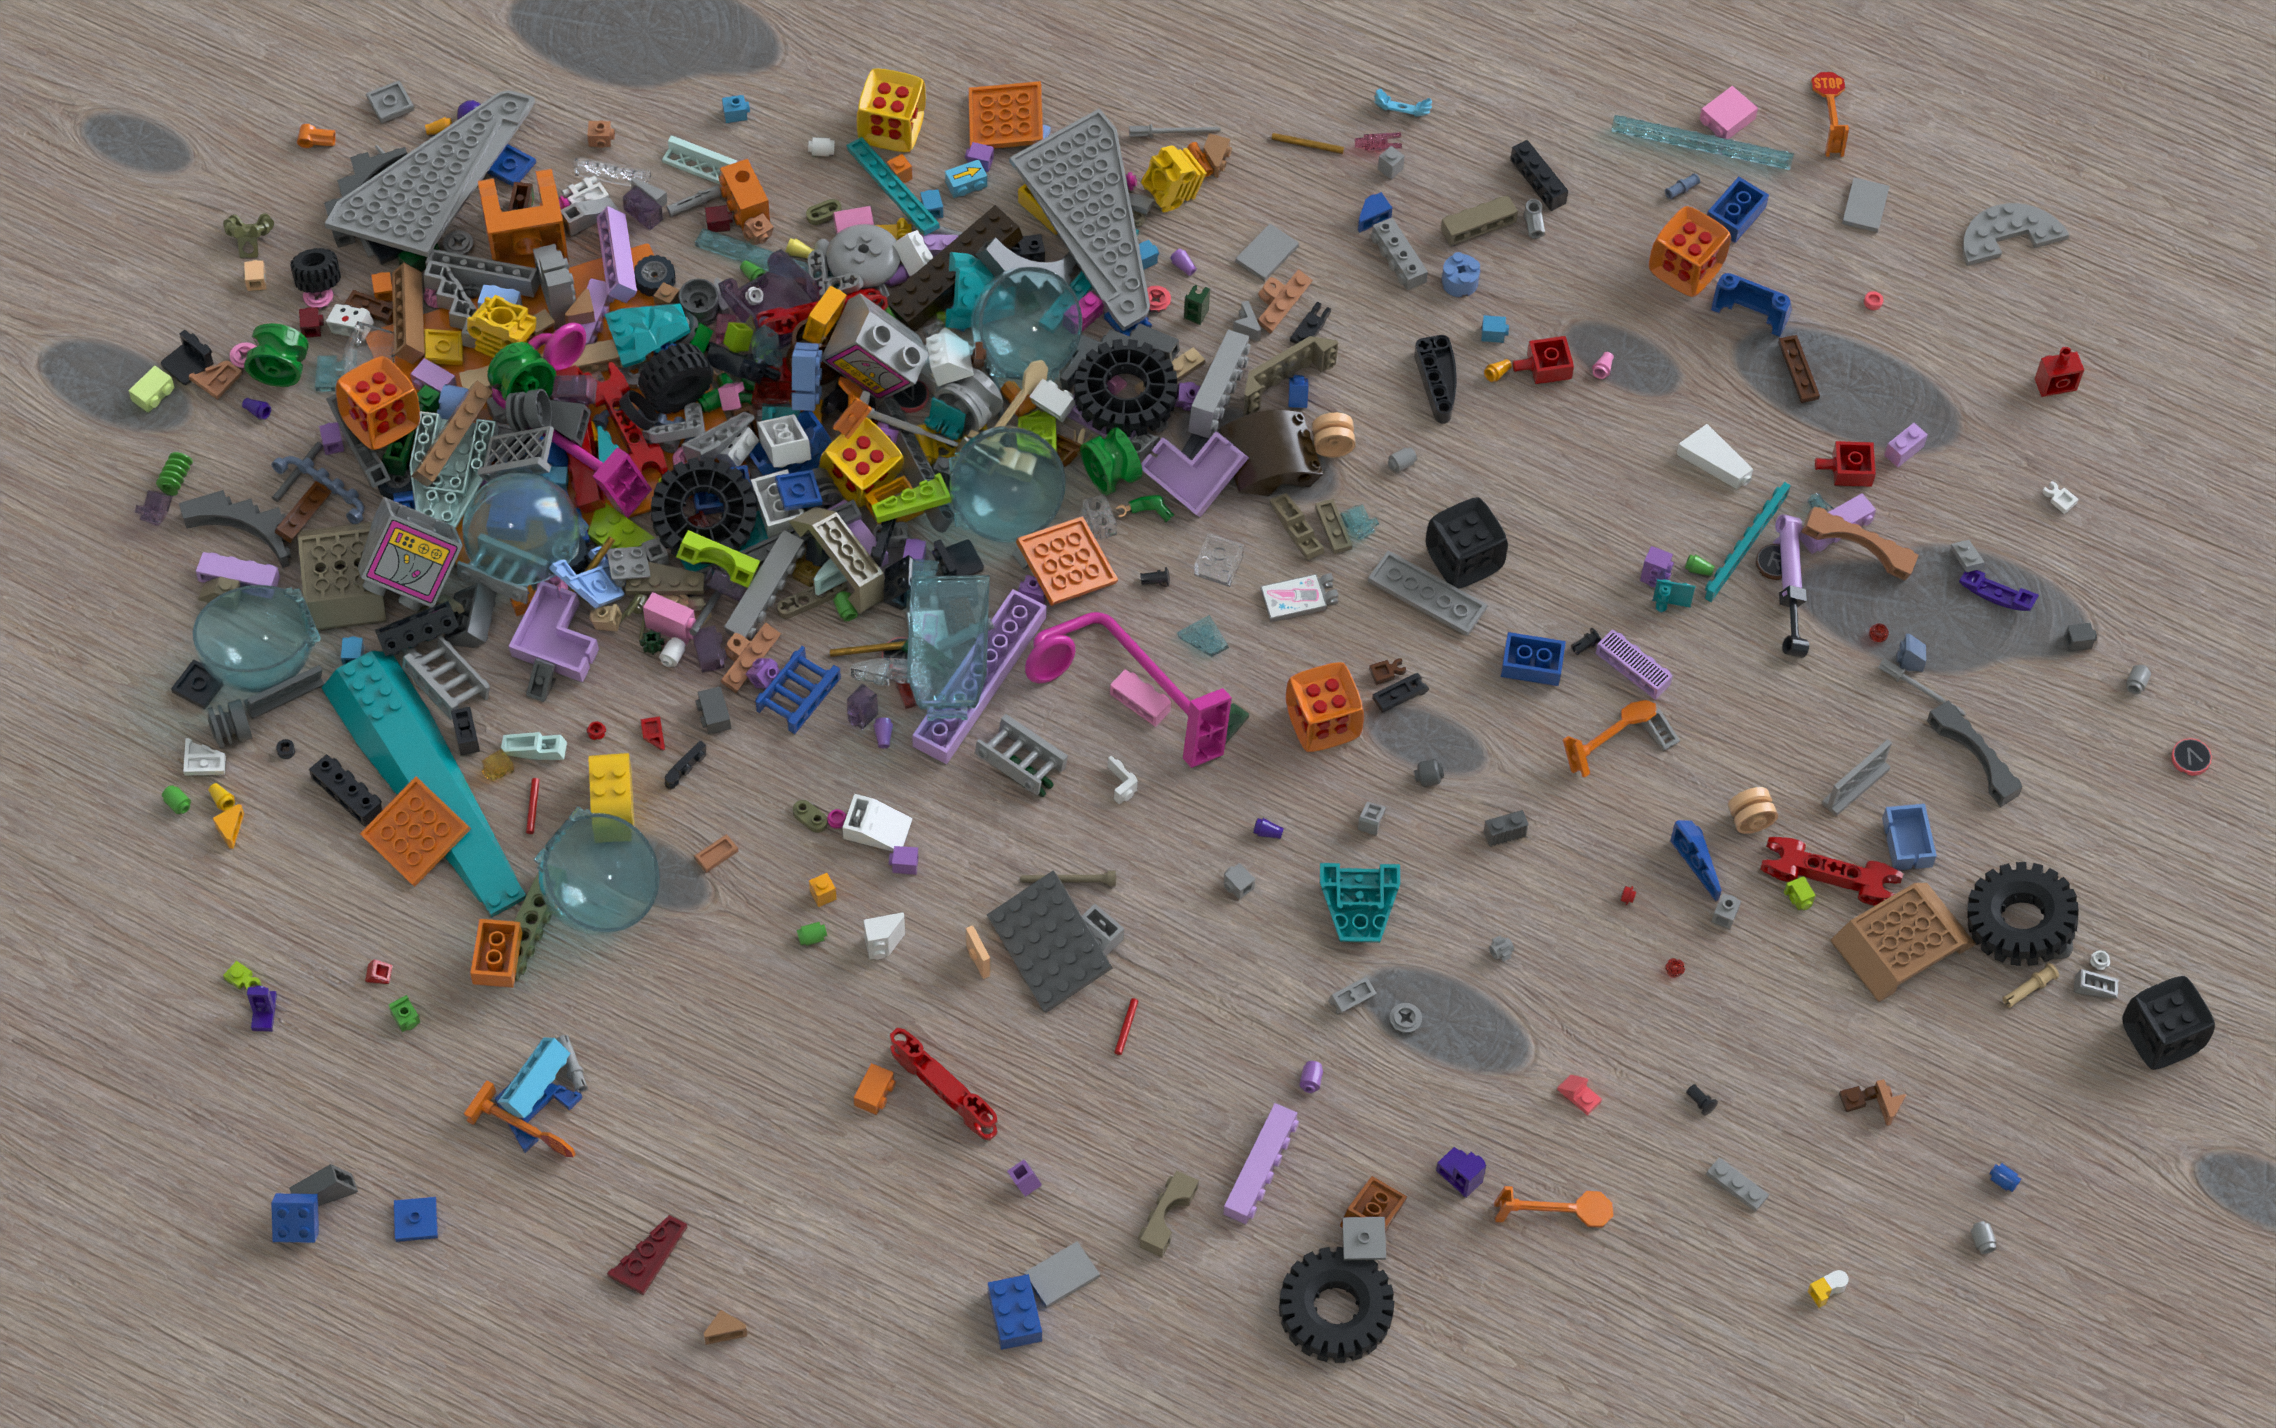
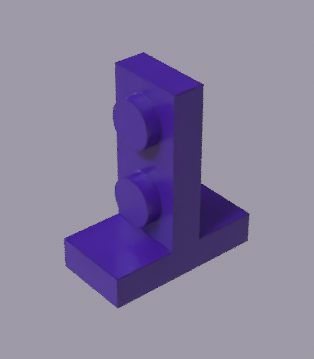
M264 986L248 987L247 996L253 1012L252 1031L273 1032L277 1000L276 991H269V988Z

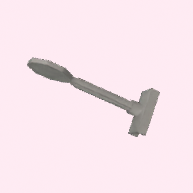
M863 390L860 400L868 405L870 392ZM874 408L866 417L870 420L873 418L915 434L925 435L935 440L958 446V442L927 432L916 425L876 412Z

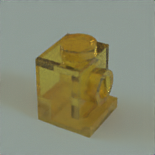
M803 555L796 562V567L792 573L793 579L808 587L815 586L814 578L821 567L814 566Z
M502 748L482 760V773L487 780L491 779L494 781L505 776L508 771L511 774L515 772L513 762Z

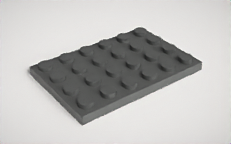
M1054 870L987 914L1045 1013L1113 969Z

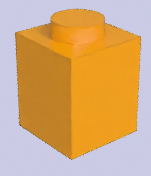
M828 873L809 880L810 893L818 907L837 900L836 888Z

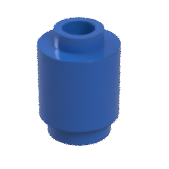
M2003 1163L2000 1166L1995 1164L1989 1173L1992 1176L1990 1180L2006 1191L2013 1192L2021 1181L2018 1174Z

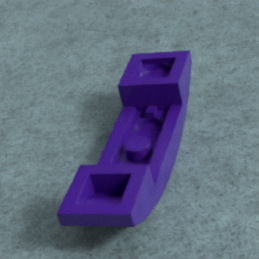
M1978 570L1965 571L1959 580V583L1981 598L2014 610L2031 611L2039 597L2038 594L2020 588L2017 591L1985 578V573Z

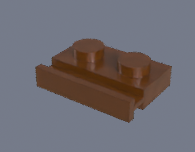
M1057 434V456L1040 453V455L1051 462L1066 467L1078 456L1077 453L1080 451L1081 444Z

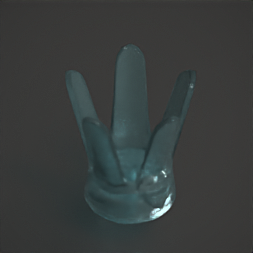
M1820 493L1810 494L1811 497L1807 502L1812 508L1814 506L1821 507L1829 512L1827 506L1834 509L1823 500Z

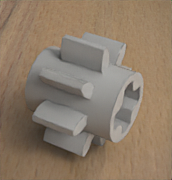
M1501 935L1493 938V942L1489 946L1495 960L1501 959L1503 962L1510 959L1514 951L1511 940L1508 937L1502 938Z

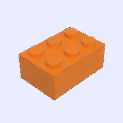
M479 919L470 972L473 984L514 987L522 938L520 922Z

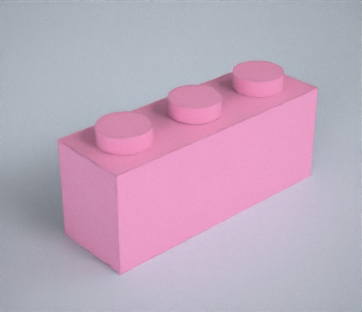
M1125 669L1110 684L1111 696L1155 727L1170 712L1171 701L1169 698L1155 691L1150 684L1141 681L1133 672L1130 673Z

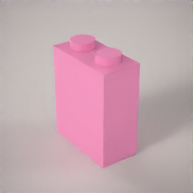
M1731 86L1701 109L1699 120L1704 126L1710 128L1717 137L1726 142L1756 119L1758 107Z
M652 592L643 606L646 627L653 631L661 632L662 635L669 638H679L687 645L690 639L693 640L695 637L689 633L696 621L694 610Z

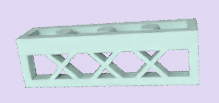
M672 135L668 140L669 149L662 158V162L719 185H721L718 178L720 168L737 162V160ZM672 153L680 156V159L677 160L669 158ZM692 160L695 161L697 165L690 167L687 166L685 162ZM710 167L713 171L705 173L702 171V168Z

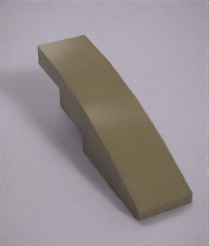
M1287 493L1269 500L1285 530L1307 560L1324 553V547L1314 536V530L1305 521L1304 513Z

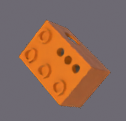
M748 158L721 167V176H718L722 187H719L722 197L727 199L726 204L729 211L734 213L733 218L736 225H740L743 231L744 223L749 218H755L762 213L770 222L768 198Z

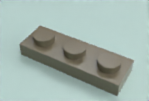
M1334 499L1315 503L1316 512L1333 553L1351 550L1353 545Z

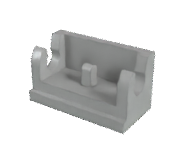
M1366 976L1332 994L1328 1001L1330 1005L1334 1004L1336 1006V1013L1340 1014L1375 996L1377 993Z

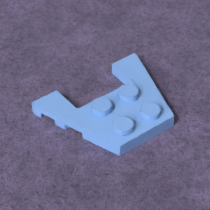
M602 546L591 549L587 555L591 560ZM605 556L597 568L577 575L564 559L553 563L549 567L554 574L595 609L620 600L625 595L622 587H618L614 580L611 579L609 562Z

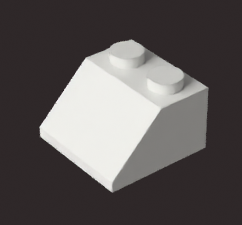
M904 912L864 920V936L869 959L878 960L889 956L905 935Z

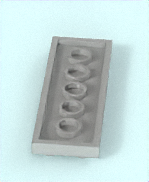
M1389 550L1368 577L1369 583L1465 636L1469 635L1488 606L1484 602Z

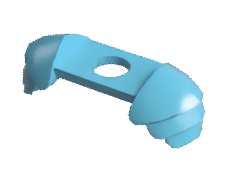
M1381 88L1376 90V95L1374 96L1375 104L1385 111L1388 109L1414 114L1415 117L1429 114L1432 108L1431 98L1418 102L1415 106L1391 101V97L1387 96Z

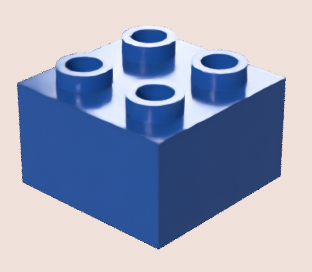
M276 1193L271 1202L273 1242L315 1243L319 1234L318 1194Z

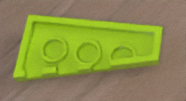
M938 473L934 475V479L930 481L924 480L916 488H907L897 497L892 495L872 505V511L877 523L951 503L952 501L941 474Z

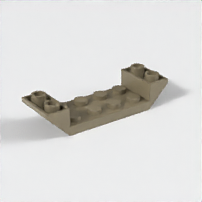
M1309 336L1249 371L1243 415L1246 416L1258 412L1261 408L1262 393L1266 389L1278 385L1281 380L1293 376L1298 370L1307 368L1311 363L1320 372L1333 368L1337 361V340Z
M814 507L789 521L800 537L811 532L855 590L848 600L859 614L884 600V573L837 512Z

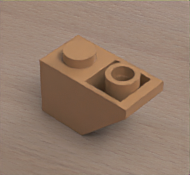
M1209 133L1203 153L1206 154V159L1214 169V177L1218 178L1220 172L1225 170L1227 163L1225 160L1227 157H1230L1232 147H1230L1229 138Z

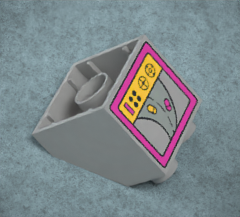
M858 294L848 300L822 355V361L864 391L870 392V395L875 399L882 401L884 398L890 397L916 383L929 353L918 334L865 296Z
M383 497L373 518L358 566L359 574L364 579L362 586L366 590L384 596L387 589L400 594L398 601L413 610L419 611L422 604L434 607L463 546L455 527Z

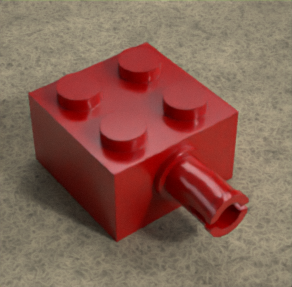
M1566 336L1529 341L1528 359L1513 360L1512 362L1514 372L1532 371L1535 384L1569 380L1573 376L1574 364Z
M2062 347L2059 355H2048L2041 358L2034 378L2041 397L2077 391L2085 369L2078 352H2072L2069 347Z
M1836 441L1832 452V459L1816 458L1815 470H1832L1834 486L1872 487L1876 475L1874 442Z

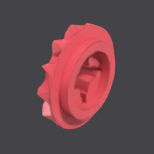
M1150 286L1147 288L1150 311L1157 310L1159 313L1162 309L1166 310L1171 302L1169 291L1161 286ZM1153 298H1155V299H1158V298H1159V302H1157V301H1154V302H1153Z

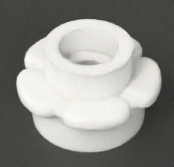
M750 287L748 292L745 293V298L751 305L760 304L763 300V292L759 288Z
M2096 951L2091 955L2090 963L2098 970H2104L2105 967L2110 965L2109 955L2105 951Z

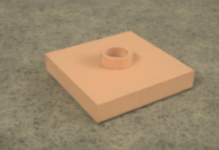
M974 926L967 927L966 947L969 955L976 964L982 978L990 977V957Z

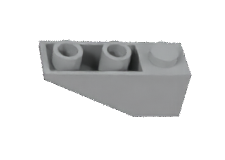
M610 198L575 202L562 209L561 214L564 228L570 236H573L596 224V217L607 206L617 211L619 210Z

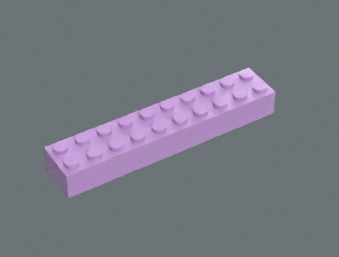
M1012 589L991 620L994 629L981 634L912 735L914 748L945 764L950 761L1046 619V605Z

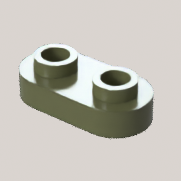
M829 199L811 206L806 211V219L812 225H819L832 220L834 212L842 211L841 203L838 200Z
M799 800L793 805L794 817L815 833H820L827 828V816L810 802Z

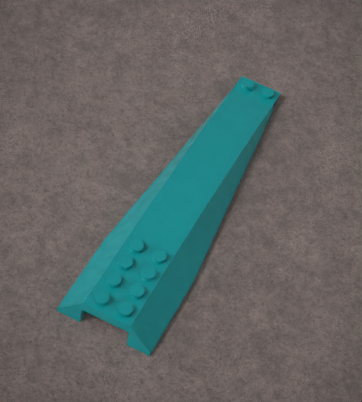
M370 651L337 668L322 686V690L360 750L371 764L375 766L381 777L386 780L392 791L398 795L417 776L471 828L444 857L453 866L456 873L477 900L484 905L491 918L524 901L526 894L518 883L516 875L435 720L396 658L389 655L385 656L383 651Z

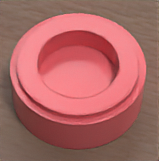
M1871 291L1866 294L1864 299L1866 308L1878 310L1882 307L1883 296L1880 293Z

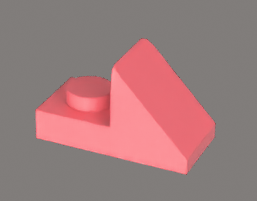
M1570 1075L1557 1087V1090L1588 1116L1601 1103L1602 1099L1587 1087V1078Z

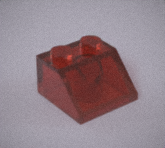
M761 380L760 384L755 382L751 399L754 409L762 410V406L792 407V392H794L792 390V381Z

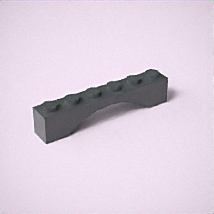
M1948 700L1930 711L1927 722L1938 735L1959 742L1977 757L1987 776L1988 793L2000 807L2020 795L2023 787L2020 780L2013 776L2008 766L2000 761L1996 752L1988 747L1983 737L1976 733L1971 723L1963 718L1955 705H1952Z

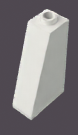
M1708 424L1679 443L1678 456L1735 489L1742 485L1746 486L1751 481L1753 468Z

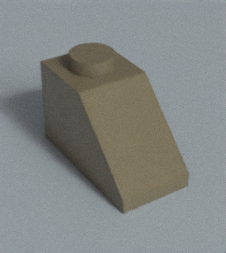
M221 576L207 581L203 585L198 600L236 609L242 595L240 583L238 580Z

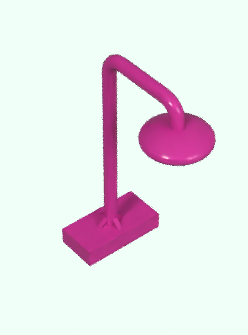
M575 322L561 326L553 334H539L528 343L536 350L546 344L543 358L555 371L572 366L580 358L586 345V332L581 324ZM492 387L493 400L505 409L506 401L503 399L501 391ZM556 430L553 431L552 442L596 471L592 477L613 507L625 517L629 518L652 491L630 456L617 447L603 463Z
M1101 612L1087 613L1045 629L1034 638V648L1026 660L1025 674L1031 682L1037 684L1047 683L1061 676L1074 659L1076 652L1075 644L1065 634L1091 624L1105 626L1187 714L1188 721L1183 750L1184 761L1193 768L1224 755L1232 697L1224 688L1189 701L1109 615Z

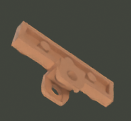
M1299 269L1286 285L1276 278L1270 277L1258 293L1260 299L1269 305L1257 320L1258 324L1271 334L1313 280Z
M768 623L762 626L751 642L741 634L734 633L723 651L735 663L720 682L737 693L748 679L746 673L752 667L753 662L758 658L765 657L781 636V633Z

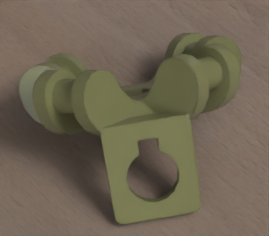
M263 213L255 224H244L238 215L233 214L224 220L223 226L227 235L238 240L240 258H253L259 255L257 238L261 235L269 234L274 227V221L267 213ZM246 241H250L254 248L253 252L246 253L243 250Z

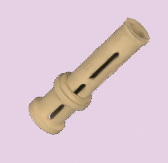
M2047 963L2045 968L2039 972H2034L2031 979L2002 998L2004 1004L2009 1002L2007 1007L2011 1008L2036 989H2043L2049 981L2059 978L2058 970L2053 964Z

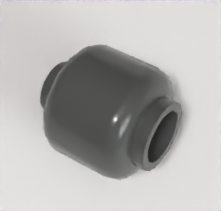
M1435 759L1419 762L1417 770H1414L1416 782L1420 781L1423 787L1440 784L1442 778H1444L1442 764L1438 763Z

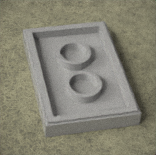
M1854 177L1842 224L1878 233L1890 186Z
M1269 224L1237 256L1235 262L1263 281H1266L1299 247V242L1272 224Z
M1078 1241L1024 1272V1275L1029 1274L1032 1288L1046 1308L1100 1277L1099 1272Z

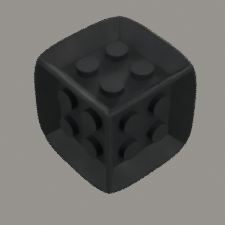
M1471 498L1439 512L1430 519L1427 526L1425 542L1428 553L1446 582L1459 589L1469 586L1496 573L1503 567L1507 556L1508 541L1502 526L1481 498Z
M2186 976L2174 977L2141 991L2129 1001L2122 1016L2123 1026L2129 1039L2142 1060L2151 1070L2167 1067L2196 1054L2208 1044L2215 1030V1022L2208 1006L2194 984Z

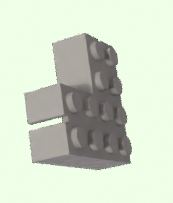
M555 244L533 249V254L550 316L555 321L554 329L557 330L566 324L564 314L576 301V293L572 273H569L567 258L563 259L561 251H557Z

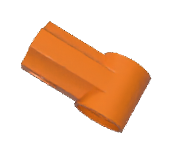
M302 124L297 144L303 148H311L313 145L335 146L336 133L335 130L316 129L311 124Z
M1010 380L1000 388V392L1010 404L1021 391L1019 386ZM1027 394L1024 401L1015 412L1016 416L1022 417L1036 408V405L1031 402L1030 395Z

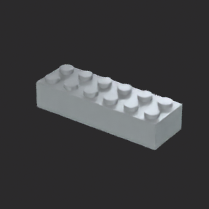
M1231 330L1227 331L1192 404L1188 432L1210 439L1212 433L1217 431L1218 420L1222 419L1225 413L1224 407H1228L1230 403V394L1235 393L1236 381L1241 380L1242 369L1248 365L1249 357L1246 356L1251 348V345L1248 344L1249 336Z

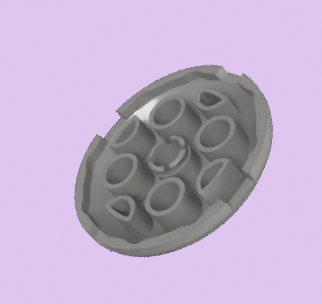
M858 224L847 227L837 233L829 243L826 254L827 265L834 277L857 273L863 280L862 288L881 285L891 279L898 270L901 259L897 250L892 245L897 240L891 233L879 226Z

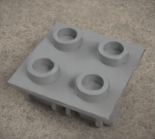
M645 546L608 550L607 557L611 579L614 580L618 587L624 586L626 579L651 577Z

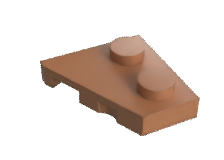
M226 360L216 366L205 368V371L201 373H191L189 380L218 400L242 375V370Z

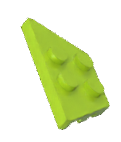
M1040 410L1019 417V448L1057 456L1056 418L1046 411L1041 412Z
M607 503L605 508L595 510L588 531L589 539L599 546H602L609 536L615 539L610 549L641 547L642 543L655 539V537Z

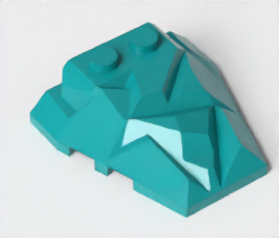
M950 252L949 271L956 272L954 309H946L945 328L966 329L1014 315L1016 285L1013 286L1011 284L1004 287L980 259L966 253Z
M681 303L621 308L604 314L623 368L646 360L645 356L652 351L657 353L661 351L660 346L667 342L672 344L691 332Z
M1320 863V886L1340 942H1381L1400 887V864H1380L1379 869L1340 868V863Z

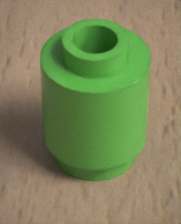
M846 591L837 593L833 602L839 616L844 621H851L858 616V613L848 600L852 594Z
M170 785L162 792L163 801L176 814H184L190 809L191 800L178 787Z
M820 922L801 926V929L797 930L800 945L806 944L808 946L825 941L824 937L827 936L825 925H820Z

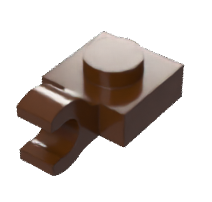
M1856 1086L1839 1092L1846 1112L1866 1107L1865 1101L1876 1099V1094H1878L1876 1086H1870L1861 1091L1860 1086Z

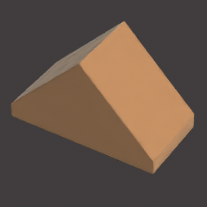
M585 288L564 314L566 324L575 322L582 325L595 322L589 289Z
M723 1310L718 1312L704 1332L706 1345L747 1336L746 1324Z

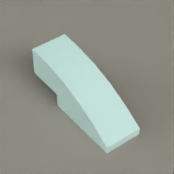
M831 558L821 567L814 578L816 595H820L847 581Z
M540 732L503 735L500 752L504 755L526 759L564 760L567 742L561 735L542 736Z

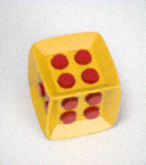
M872 69L867 76L859 99L856 121L858 139L862 137L870 146L897 152H910L918 138L926 106V88L923 79L915 75L889 69Z
M865 418L849 439L845 438V435L841 433L831 442L821 455L819 468H825L843 497L848 502L854 499L859 508L865 505L864 495L895 479L902 469L904 457L888 436L875 423Z

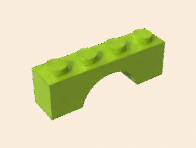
M689 530L676 556L693 565L699 562L717 564L727 571L731 581L747 588L750 586L760 563L757 559Z

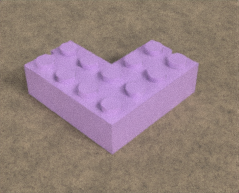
M1215 432L1193 460L1162 437L1152 450L1158 456L1154 457L1149 454L1141 463V466L1146 474L1194 514L1201 517L1249 457L1221 434Z
M541 581L508 646L511 656L534 664L537 658L556 664L554 672L583 682L590 669L589 663H593L599 647L596 639L568 629L580 605L577 593L561 588L559 593L558 586Z

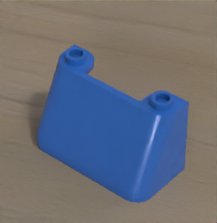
M1725 273L1720 277L1716 285L1711 307L1712 311L1720 313L1724 307L1732 310L1736 303L1767 315L1766 324L1772 325L1771 334L1779 337L1792 311L1791 301L1787 295L1731 273Z
M804 410L797 417L809 439L811 460H807L804 463L788 464L785 467H774L761 443L758 442L749 453V456L763 476L788 469L789 473L819 468L821 455L831 444L832 440L812 411Z

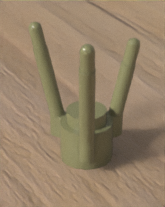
M635 594L621 618L622 622L632 612L635 614L643 612L639 642L643 639L642 633L645 632L646 626L643 606L648 598L643 594Z

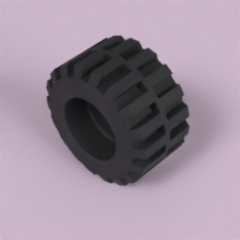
M308 249L298 253L290 262L295 287L300 291L306 293L323 292L336 286L340 281L341 273L337 255L329 249Z

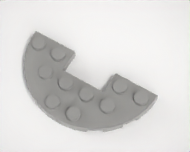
M2019 203L2000 204L1982 211L1970 222L1964 235L1963 256L1966 265L1969 266L2001 257L2002 252L1997 241L2028 234L2034 248L2067 240L2069 233L2054 216L2042 209Z

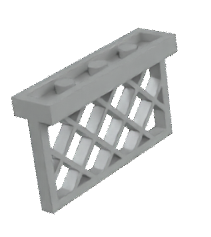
M547 426L490 437L484 467L478 469L477 475L488 483L550 473L551 465L547 463L554 428ZM546 433L545 438L540 442L538 439ZM529 436H532V438H531V439L527 442V444L525 445L523 442H524ZM513 439H517L511 447L508 446ZM496 442H502V444L496 450H494ZM537 442L538 445L530 451L529 449ZM522 445L523 448L515 454L514 451ZM507 448L506 453L500 457L499 454ZM542 449L541 457H535ZM526 452L529 454L524 460H520ZM512 455L513 458L509 462L505 463V461ZM497 457L498 461L494 465H491L493 460Z
M1887 739L1833 786L1832 792L1822 800V805L1835 817L1890 770L1891 766L1886 763L1892 742Z

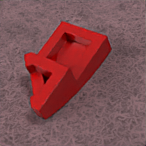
M660 716L640 719L643 739L664 751L665 744Z

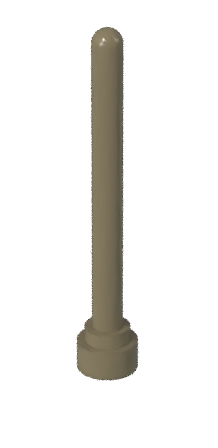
M1108 870L1104 874L1058 875L1062 883L1104 882L1108 886H1116V870ZM1045 875L1020 876V882L1035 883Z

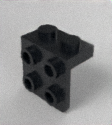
M183 330L179 333L182 345L161 361V366L180 383L187 385L191 382L189 380L191 373H201L205 371V368L210 367L214 363L211 355L212 350L209 346L200 343L195 334H190L187 330Z
M941 539L934 541L933 557L935 561L939 562L941 572L947 579L969 577L984 570V565L969 539L948 547L944 546Z
M909 555L887 567L884 572L883 602L900 610L906 608L907 591L910 590L912 584L913 557Z

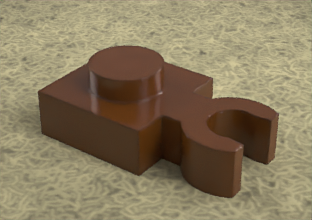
M1398 658L1392 664L1385 660L1369 665V670L1376 685L1394 680V674H1405L1406 667H1397L1402 665L1403 660Z

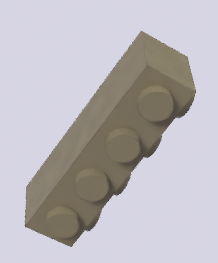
M1508 195L1497 197L1493 201L1481 203L1476 207L1464 209L1457 214L1446 216L1442 219L1441 231L1449 245L1452 246L1516 223L1518 211Z

